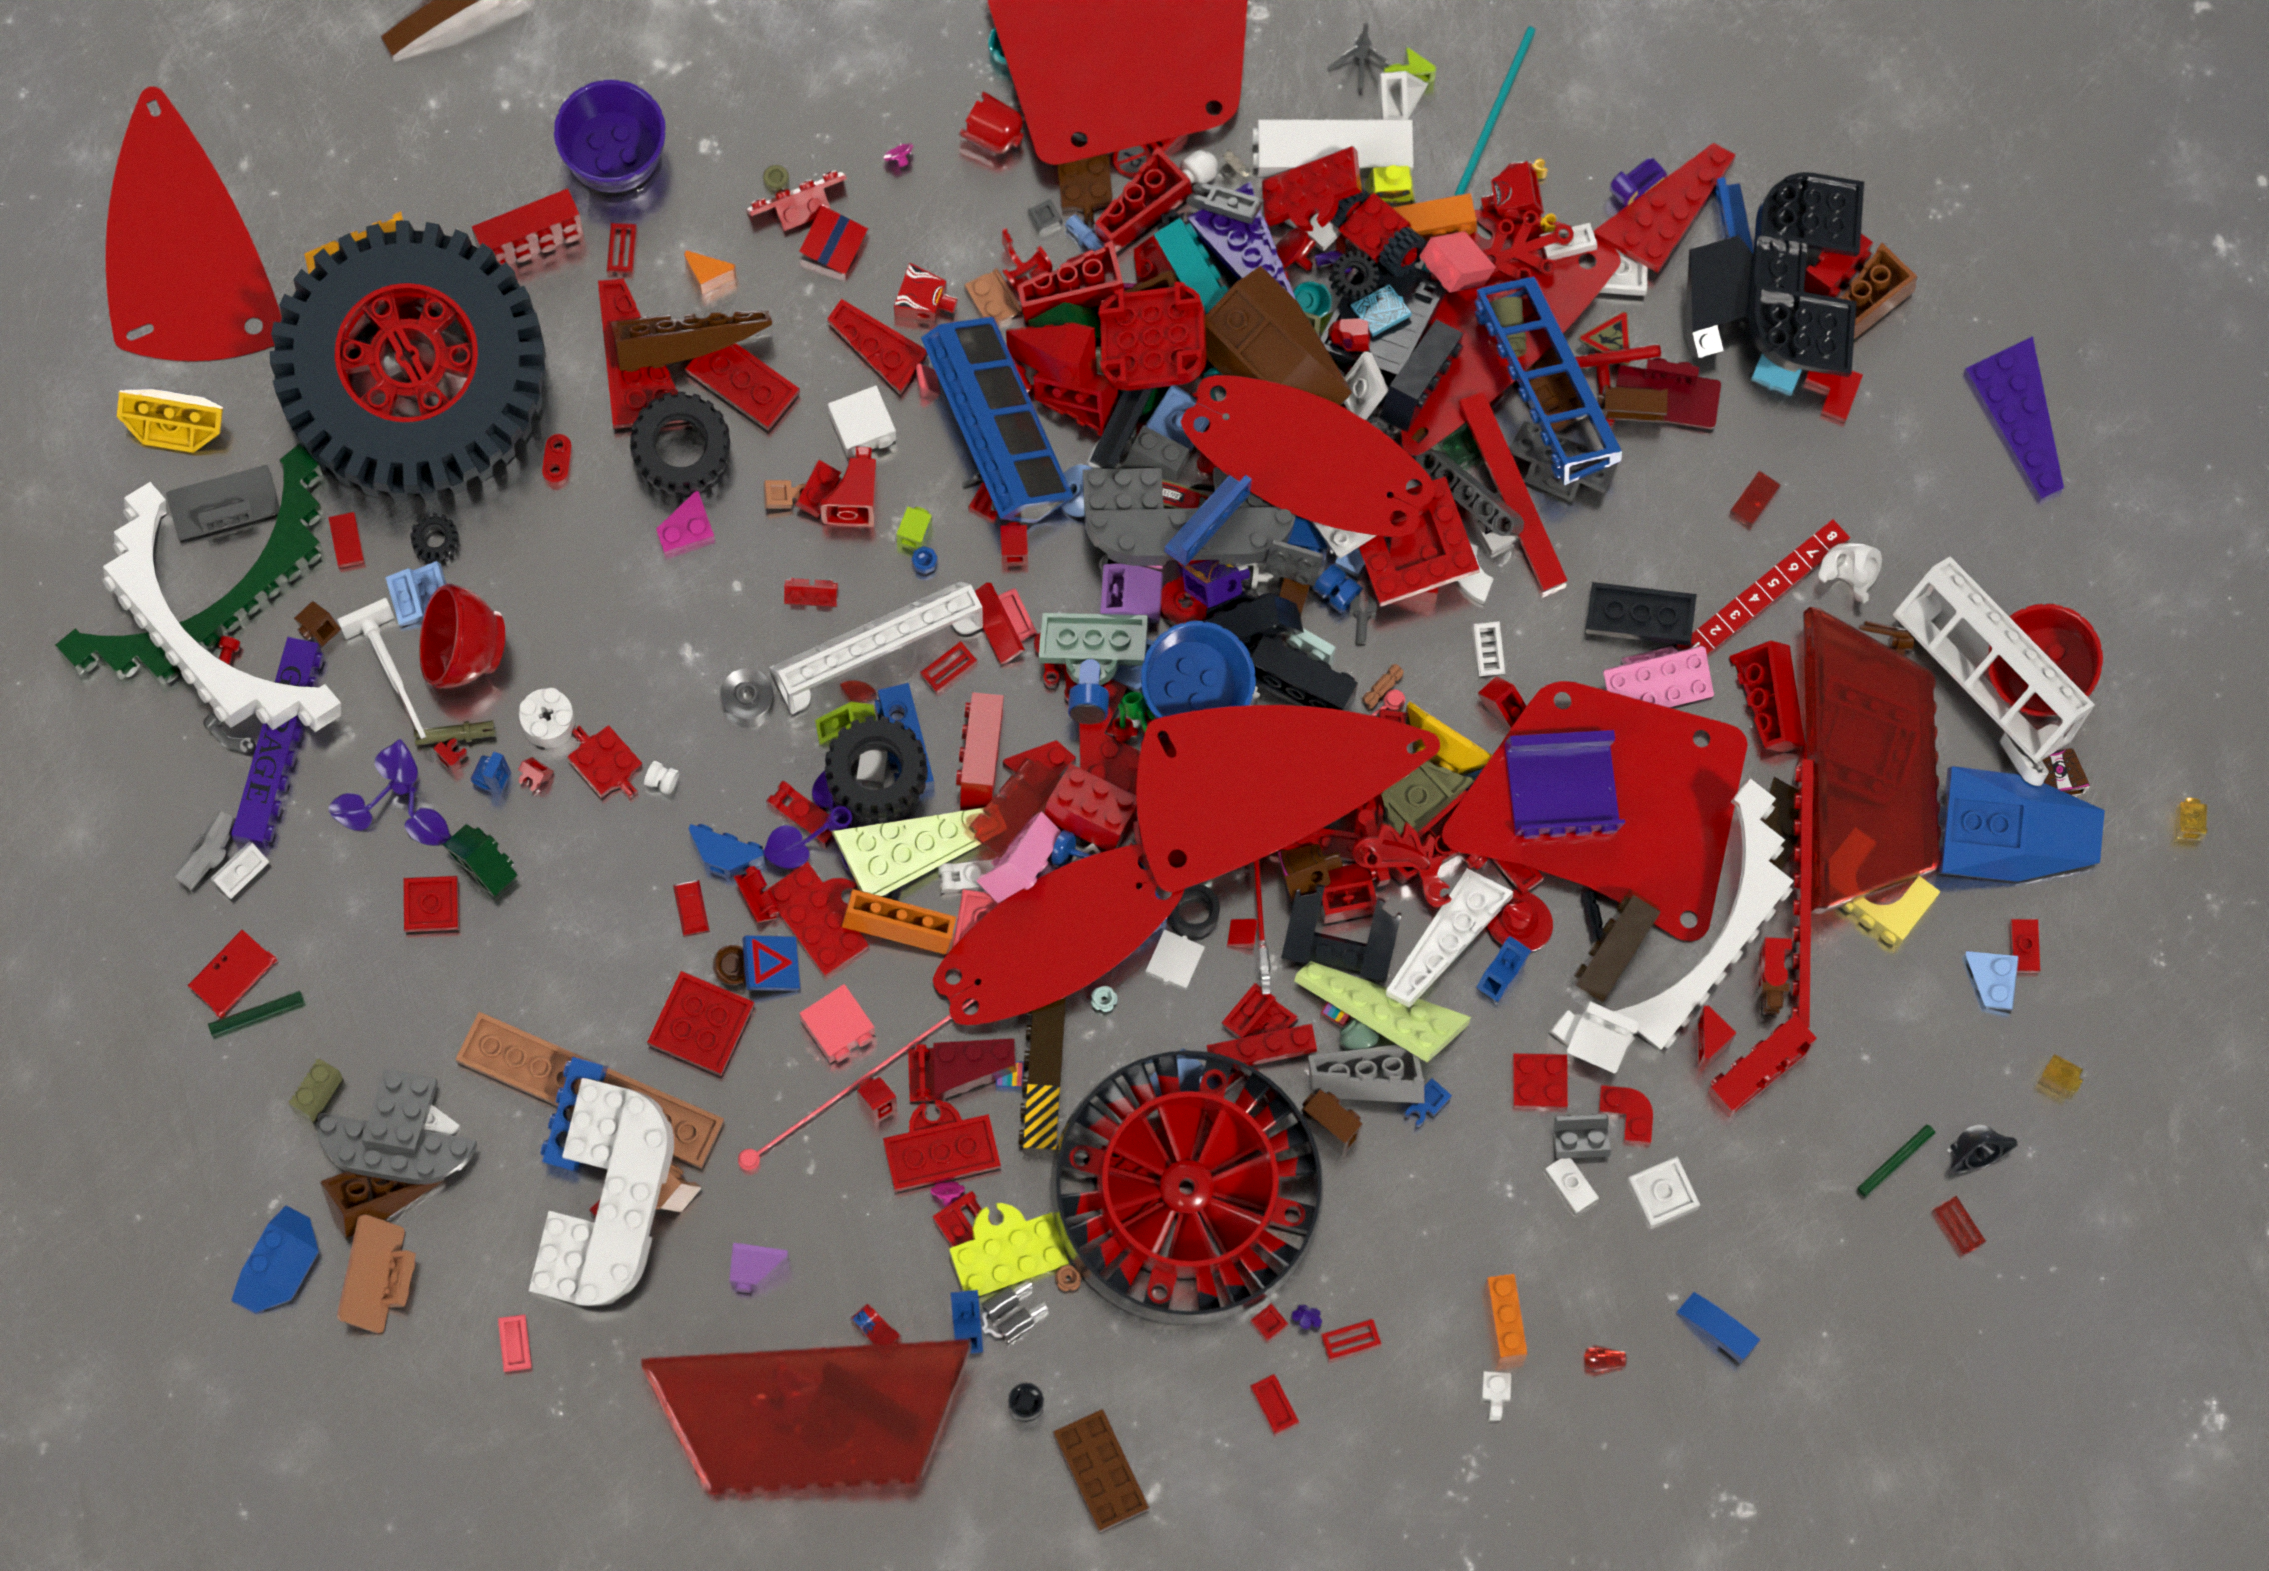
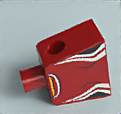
M909 263L894 304V316L935 322L940 309L950 313L955 312L958 298L945 295L947 281Z

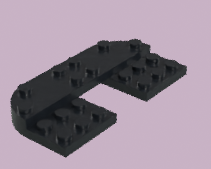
M1812 172L1795 173L1786 176L1774 185L1764 196L1758 207L1754 239L1749 326L1753 340L1762 354L1772 363L1792 372L1803 369L1849 377L1852 374L1857 301L1804 292L1807 248L1854 257L1860 254L1865 183L1863 181Z

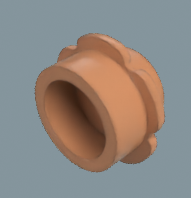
M1072 1265L1061 1267L1055 1274V1281L1058 1282V1287L1063 1291L1070 1289L1074 1291L1081 1284L1080 1279H1082V1276ZM1070 1276L1071 1280L1067 1281L1066 1277Z

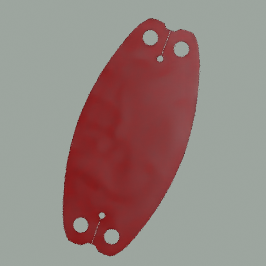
M1228 375L1206 377L1201 381L1196 391L1198 396L1197 403L1194 407L1188 408L1181 419V426L1191 442L1225 474L1231 475L1239 482L1245 475L1252 479L1250 492L1280 509L1289 510L1294 515L1341 530L1386 537H1402L1411 535L1416 531L1420 522L1418 513L1422 505L1428 504L1432 500L1436 491L1435 485L1421 465L1381 430L1332 401L1287 385ZM1219 385L1225 388L1227 394L1224 400L1214 401L1210 397V390L1214 386ZM1225 413L1230 416L1228 420L1223 419ZM1203 416L1210 421V428L1206 432L1201 433L1195 430L1193 423L1196 418ZM1412 479L1419 480L1423 485L1422 492L1418 495L1409 494L1406 490L1408 481ZM1392 492L1394 497L1388 498L1387 493ZM1398 510L1404 512L1407 517L1406 523L1399 527L1394 526L1390 522V515Z
M1143 843L1112 849L1074 861L1038 878L1028 890L1023 888L1014 893L986 914L942 960L932 982L939 994L946 995L951 1003L949 1012L955 1023L978 1025L990 1023L1036 1010L1084 988L1128 957L1170 915L1181 900L1184 889L1172 892L1171 896L1165 900H1161L1156 896L1155 890L1159 885L1155 878H1153L1154 875L1151 868L1143 870L1138 865L1139 857L1145 854ZM1137 883L1142 884L1141 889L1136 888ZM957 968L961 971L962 978L960 982L949 984L946 981L945 975L949 969ZM976 979L981 980L980 985L975 984ZM969 998L976 999L979 1003L978 1011L972 1015L966 1014L962 1009L964 1001Z

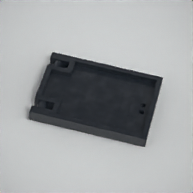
M1378 261L1373 267H1378L1379 271L1376 275H1379V280L1370 294L1390 284L1397 295L1403 297V303L1412 314L1409 318L1375 336L1370 334V351H1365L1372 353L1382 377L1394 380L1423 339L1448 290L1442 286L1440 281L1432 280V273L1415 267L1413 270L1410 269L1407 275L1404 274L1402 277H1396ZM1358 269L1350 281L1352 285H1359L1363 281L1362 273ZM1342 296L1320 339L1333 360L1354 366L1364 352L1345 351L1341 346L1333 344L1328 338V329L1333 322L1341 319H1358L1351 309V305L1355 302H1351V298H1348L1347 301L1343 300Z

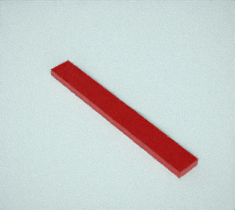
M1484 391L1459 400L1458 403L1501 500L1523 518L1524 528L1517 536L1542 592L1566 583L1568 580Z

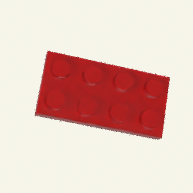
M737 343L696 357L685 368L686 373L768 431L800 393L799 387Z

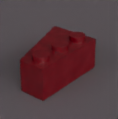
M1014 1038L933 1043L936 1100L944 1101L953 1095L968 1092L969 1089L982 1084H989L998 1078L1017 1072V1048Z

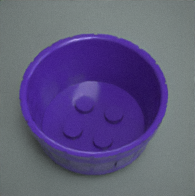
M609 79L589 83L585 87L574 91L565 100L555 119L554 140L563 162L583 184L602 192H622L638 186L651 175L664 147L666 126L660 106L647 91L641 87L638 88L637 85L630 82Z

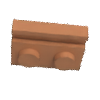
M998 268L989 274L986 273L964 284V289L982 318L994 317L999 326L1011 320L1012 317L1022 314L1020 305Z

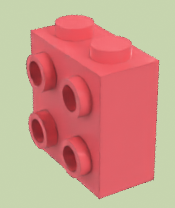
M1465 231L1431 238L1419 256L1449 293L1484 286L1496 268Z
M845 984L799 1013L801 1022L830 1063L834 1060L839 1062L850 1055L851 1049L857 1045L862 1047L868 1044L873 1039L872 1035L875 1034L874 1025Z

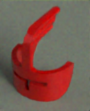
M1004 228L1002 230V245L1017 267L1013 271H1008L1005 268L1002 270V273L1017 292V285L1030 279L1026 275L1020 279L1016 278L1027 273L1034 266L1038 265L1029 273L1031 278L1046 271L1052 272V263L1041 246L1037 247L1035 254L1027 262L1022 263L1014 251L1013 240L1010 238L1008 229Z

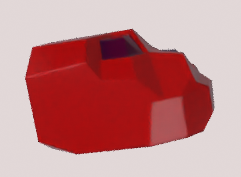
M1359 318L1335 321L1328 329V338L1333 344L1341 346L1345 351H1370L1369 322Z

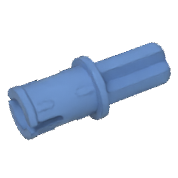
M1073 215L1066 221L1065 227L1076 236L1080 245H1085L1089 250L1093 251L1104 247V243L1095 235V230L1093 228L1090 229L1078 215Z

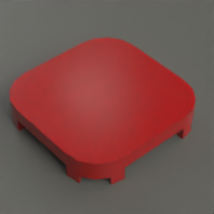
M1175 282V287L1125 293L1124 288L1115 290V294L1107 299L1103 306L1100 305L1098 313L1101 319L1102 361H1100V365L1106 380L1111 386L1119 390H1140L1182 385L1192 382L1200 376L1205 368L1207 359L1205 309L1199 293L1194 289L1186 286L1184 282Z

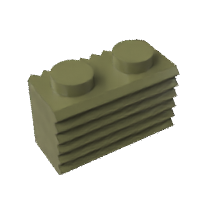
M315 1059L316 1063L312 1064L313 1068H309L310 1072L306 1073L307 1077H304V1081L301 1082V1086H298V1090L295 1091L292 1100H289L293 1112L312 1123L316 1121L318 1114L321 1113L343 1079L338 1069L321 1059Z

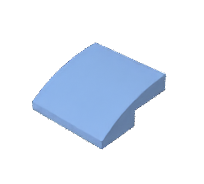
M436 561L415 570L407 568L386 577L398 624L405 626L423 621L424 613L432 594L439 587L446 585L441 563Z

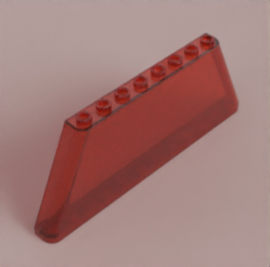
M1808 607L1803 612L1807 760H1813L1811 913L1822 914L1916 880L1918 876H1927L1941 864L1942 853L1939 851L1941 827L1938 825L1940 802L1937 800L1939 777L1936 775L1938 751L1935 748L1938 730L1934 719L1937 709L1936 701H1934L1936 679L1927 668L1821 608Z
M971 1339L641 1358V1370L703 1489H708L709 1494L725 1493V1488H736V1493L752 1492V1487L763 1486V1491L780 1490V1485H790L791 1490L807 1489V1484L818 1483V1488L834 1487V1482H845V1487L861 1486L862 1481L872 1480L873 1485L889 1484V1479H900L901 1484L916 1483V1477L924 1476L971 1352Z

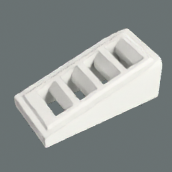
M1500 621L1471 625L1478 676L1505 674ZM1492 631L1493 636L1480 637V632ZM1494 641L1495 646L1482 648L1481 643ZM1496 652V657L1483 658L1482 653ZM1497 662L1498 667L1484 668V663Z

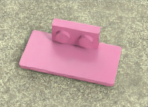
M1673 646L1624 657L1622 658L1623 665L1603 670L1606 691L1665 707H1673L1714 696L1704 646L1677 651Z

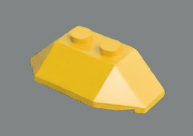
M153 389L120 390L116 417L125 424L141 444L194 453L221 433L223 407L205 398Z
M1411 701L1407 704L1405 711L1407 713V725L1432 732L1440 740L1438 753L1430 758L1438 767H1444L1462 776L1485 767L1492 754L1431 716ZM1422 739L1412 743V748L1416 750L1415 753L1426 748Z

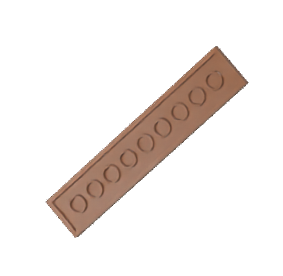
M478 1012L455 1059L457 1063L556 1106L559 1105V1103H556L558 1090L560 1087L564 1088L567 1078L563 1076L567 1061H571L572 1057L591 1061L481 1012ZM608 1068L604 1083L641 1092L651 1097L663 1108L662 1111L673 1129V1157L702 1170L725 1122L724 1118ZM582 1079L578 1080L574 1085V1090L577 1094ZM570 1106L567 1111L573 1113L575 1106Z

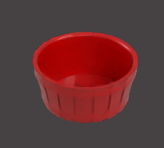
M2035 604L2026 607V609L2022 608L2010 615L2009 617L2089 698L2099 682L2103 666L2101 642L2089 621L2081 617V614L2057 604ZM1989 645V649H1988L1989 653H1988V655H1989L1990 652L1992 651V646H1991V645ZM2000 655L1988 667L1990 680L1994 688L1997 689V693L2010 706H2013L2029 688V685ZM2036 692L2019 710L2025 714L2037 717L2058 716Z

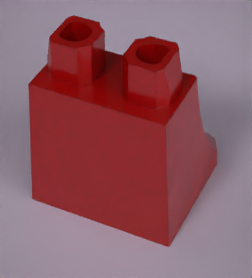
M856 447L855 458L849 459L848 467L842 480L828 496L821 500V518L823 523L828 525L874 527L877 468L876 459H872L871 447Z

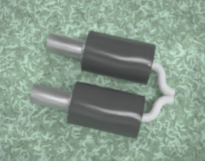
M1028 1279L1014 1289L1010 1286L1005 1287L981 1304L985 1311L982 1315L984 1325L981 1329L985 1334L991 1333L994 1337H1003L1008 1343L1034 1326L1035 1322L1033 1319L1048 1310L1045 1303L1041 1302L1029 1311L1025 1308L1021 1309L997 1325L999 1334L992 1329H986L988 1326L986 1315L993 1321L1020 1302L1018 1297L1032 1288Z

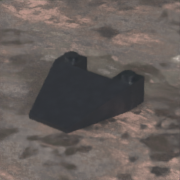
M1739 235L1689 249L1685 335L1691 356L1700 358L1723 351L1717 325L1749 316L1753 253Z

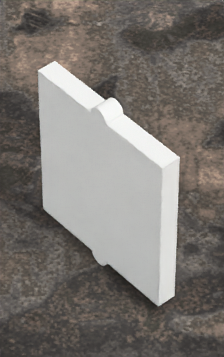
M1164 930L1146 969V973L1163 979L1164 983L1170 982L1187 989L1205 946L1188 940L1187 936L1181 937Z

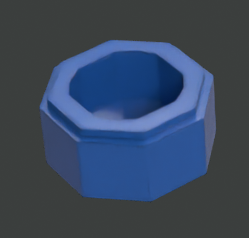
M923 546L914 551L911 562L917 572L927 574L935 570L938 557L932 548Z

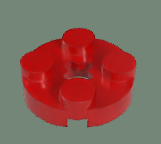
M1183 576L1168 582L1163 587L1161 614L1164 620L1175 626L1181 623L1186 624V622L1207 619L1206 609L1208 607L1185 591ZM1185 597H1189L1193 605L1184 608L1178 601L1179 599L1184 600Z

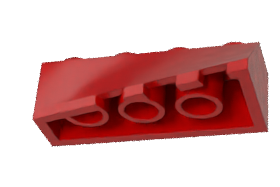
M1770 640L1730 655L1731 662L1736 665L1739 673L1737 674L1740 684L1744 685L1747 693L1746 701L1748 706L1752 707L1754 711V721L1764 747L1785 753L1804 746L1805 740L1790 645Z

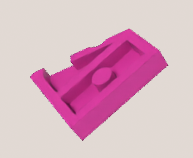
M699 491L694 492L656 528L665 555L715 539Z

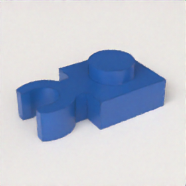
M1431 1078L1424 1086L1425 1103L1410 1106L1405 1112V1117L1408 1118L1410 1114L1417 1113L1420 1119L1417 1120L1415 1126L1418 1128L1424 1123L1427 1112L1434 1117L1452 1098V1095Z

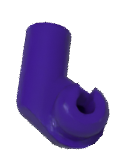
M1338 251L1314 255L1316 266L1321 267L1334 264L1343 254ZM1352 268L1346 269L1345 273L1350 272Z

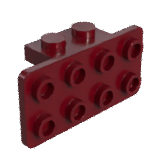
M1663 358L1648 359L1645 368L1625 365L1619 367L1616 387L1658 390V392L1668 389L1667 415H1664V422L1704 429H1713L1716 425L1721 382L1716 379L1698 377L1699 367L1693 366L1689 362L1672 363Z

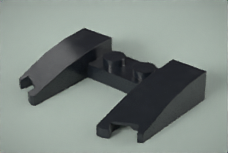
M1317 885V893L1301 896V890L1297 889L1281 958L1305 964L1308 963V960L1359 971L1362 977L1386 982L1402 913L1398 912L1395 917L1391 916L1382 909L1386 901L1378 897L1367 944L1315 932L1325 885Z

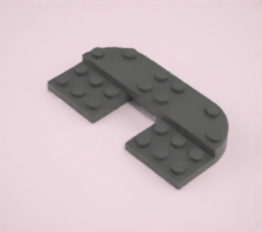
M1218 467L1213 469L1214 492L1228 477ZM1161 468L1083 470L1085 527L1091 542L1096 548L1099 547L1107 553L1108 558L1131 566H1166V561L1175 560L1164 552L1165 546L1199 508L1164 509ZM1250 492L1247 499L1192 560H1218L1219 565L1253 564L1267 560L1272 540L1284 543L1289 541L1294 529L1296 515L1287 509H1280Z

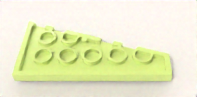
M990 806L831 832L860 891L883 896L1008 829L997 806Z
M1312 961L1296 973L1294 980L1427 1063L1469 1025L1471 1019L1470 1016L1421 999H1417L1409 1008L1387 997V987Z

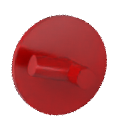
M1298 227L1294 228L1276 244V252L1282 262L1283 269L1294 261L1306 271L1312 268L1313 263L1306 256L1316 243L1308 237L1307 231L1300 230Z

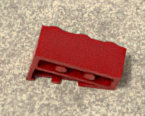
M1861 233L1860 254L1857 257L1823 251L1819 255V261L1814 267L1810 265L1805 271L1804 292L1838 298L1842 292L1840 287L1844 282L1849 284L1857 274L1855 269L1860 264L1864 266L1871 258L1873 253L1870 250L1873 241Z

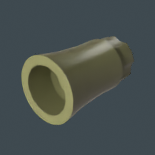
M1505 297L1490 303L1501 327L1507 328L1524 324L1521 298ZM1525 332L1506 336L1516 357L1526 354L1525 342L1527 339Z

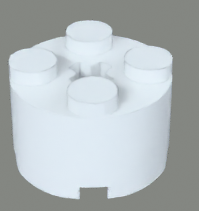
M555 688L539 689L529 694L520 704L519 718L525 737L530 743L552 749L563 745L569 740L574 729L575 718L571 703L564 694ZM548 716L551 720L546 721L544 717Z

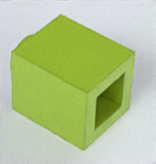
M907 506L896 534L897 543L915 550L923 547L932 526V515L924 508H911Z

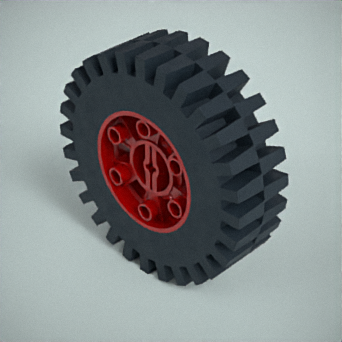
M409 220L396 221V231L386 233L383 232L379 223L366 226V238L355 241L351 234L348 233L338 238L339 250L329 255L324 248L313 256L315 269L310 274L301 269L293 279L296 289L293 296L284 294L279 304L282 315L281 322H273L271 332L275 349L270 351V365L275 380H273L275 393L283 413L301 446L310 452L313 459L324 471L327 468L332 470L341 483L349 487L353 482L359 484L365 494L378 497L380 491L389 492L395 501L408 502V494L420 493L425 501L438 499V490L449 487L454 495L467 490V480L478 476L483 482L493 475L492 465L499 459L507 464L515 455L514 444L520 438L526 441L532 431L531 418L533 414L539 415L543 403L541 389L542 386L546 387L547 372L545 366V346L537 313L533 309L530 295L525 286L519 285L514 270L507 262L501 265L497 261L494 251L484 243L479 248L473 246L468 234L455 229L452 237L444 235L439 224L426 222L424 231H416ZM422 307L423 310L419 320L410 318L400 319L397 308ZM432 309L442 314L438 317H432L429 315V311ZM371 321L379 329L371 344L355 340L363 328ZM455 321L463 329L469 342L446 347L440 333ZM409 340L425 343L435 352V363L428 375L423 368L418 349L411 345ZM400 344L402 345V347H403V349H404V351H405V353H406L408 359L411 360V362L413 363L414 368H415V371H416V373H417V375H418V377H419L420 380H418V378H417L415 372L413 371V369H412L410 363H408V361L405 359V356H404V353H403V350H402ZM353 348L361 350V355L356 359L349 358L350 350ZM391 349L395 354L401 374L408 378L410 383L395 381L384 372V361ZM463 352L468 355L467 359L462 363H457L453 360L457 353ZM370 370L377 384L359 398L351 387L348 375ZM445 372L467 378L463 387L451 401L437 388ZM377 394L386 396L385 401L380 405L372 403V398ZM429 396L439 398V402L433 407L425 405V400ZM397 397L417 399L421 416H392Z

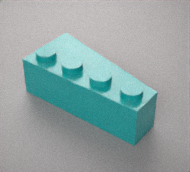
M1179 218L1156 232L1154 236L1179 280L1199 293L1206 316L1229 289L1226 285H1221L1219 281L1221 275L1214 264L1210 265L1207 259L1210 256L1203 244L1198 243L1196 239L1198 235L1191 223L1186 225Z

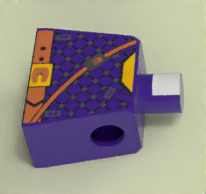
M1209 560L1182 567L1185 591L1208 608L1242 593L1241 581L1250 578V571L1246 564L1238 566L1232 564L1219 565L1218 560Z

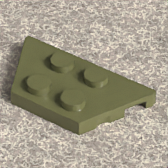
M1426 761L1381 794L1388 823L1397 830L1400 836L1405 822H1408L1418 833L1475 781L1470 777H1464L1452 772V770L1438 767Z

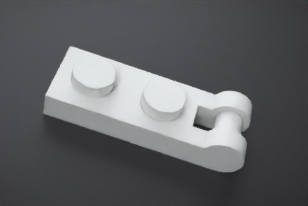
M994 859L957 864L944 863L938 866V875L942 879L940 892L947 894L962 892L963 889L972 891L984 889L976 880L980 875H984L994 868L991 863ZM960 874V881H952V875Z

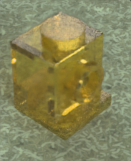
M2187 798L2184 802H2180L2176 808L2175 838L2203 840L2207 834V804H2201V800L2197 798ZM2189 814L2197 815V819H2192Z

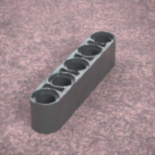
M1427 450L1423 454L1417 455L1416 461L1427 472L1432 481L1446 477L1453 499L1497 535L1516 536L1522 532L1524 528L1523 518L1440 450ZM1431 455L1434 458L1433 467H1430L1428 463ZM1450 471L1453 474V481L1451 483L1448 481ZM1469 487L1472 489V497L1470 499L1467 497V489ZM1488 503H1490L1492 507V511L1489 515L1486 512V506ZM1508 518L1511 521L1509 530L1505 527V522Z

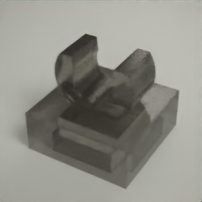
M1230 149L1222 155L1228 163L1219 172L1228 181L1237 172L1244 178L1251 172L1245 163Z

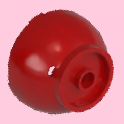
M450 583L439 587L432 594L427 604L421 625L419 657L423 678L434 688L452 689L475 681L483 674L493 673L501 661L505 645V623L502 614L492 610L483 598L465 587Z

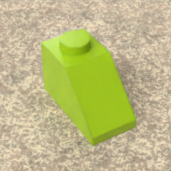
M849 702L815 719L819 745L830 744L833 738L837 739L839 737L838 731L843 727L847 730L851 728L850 722L858 719L859 723L866 722L865 717L873 716L874 721H877L874 705Z

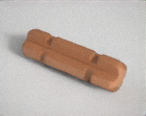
M1393 664L1387 670V674L1384 673L1371 687V690L1367 691L1362 697L1363 704L1368 708H1373L1378 703V700L1382 699L1395 685V681H1398L1403 676L1404 671L1397 664Z

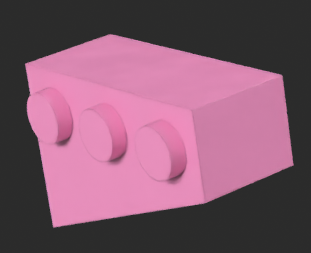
M1043 812L1031 817L1023 823L1006 844L1008 849L1000 859L997 856L991 862L994 868L986 874L980 875L976 881L997 903L1023 888L1028 890L1036 883L1037 873L1047 866V858L1052 855L1054 844L1061 831Z

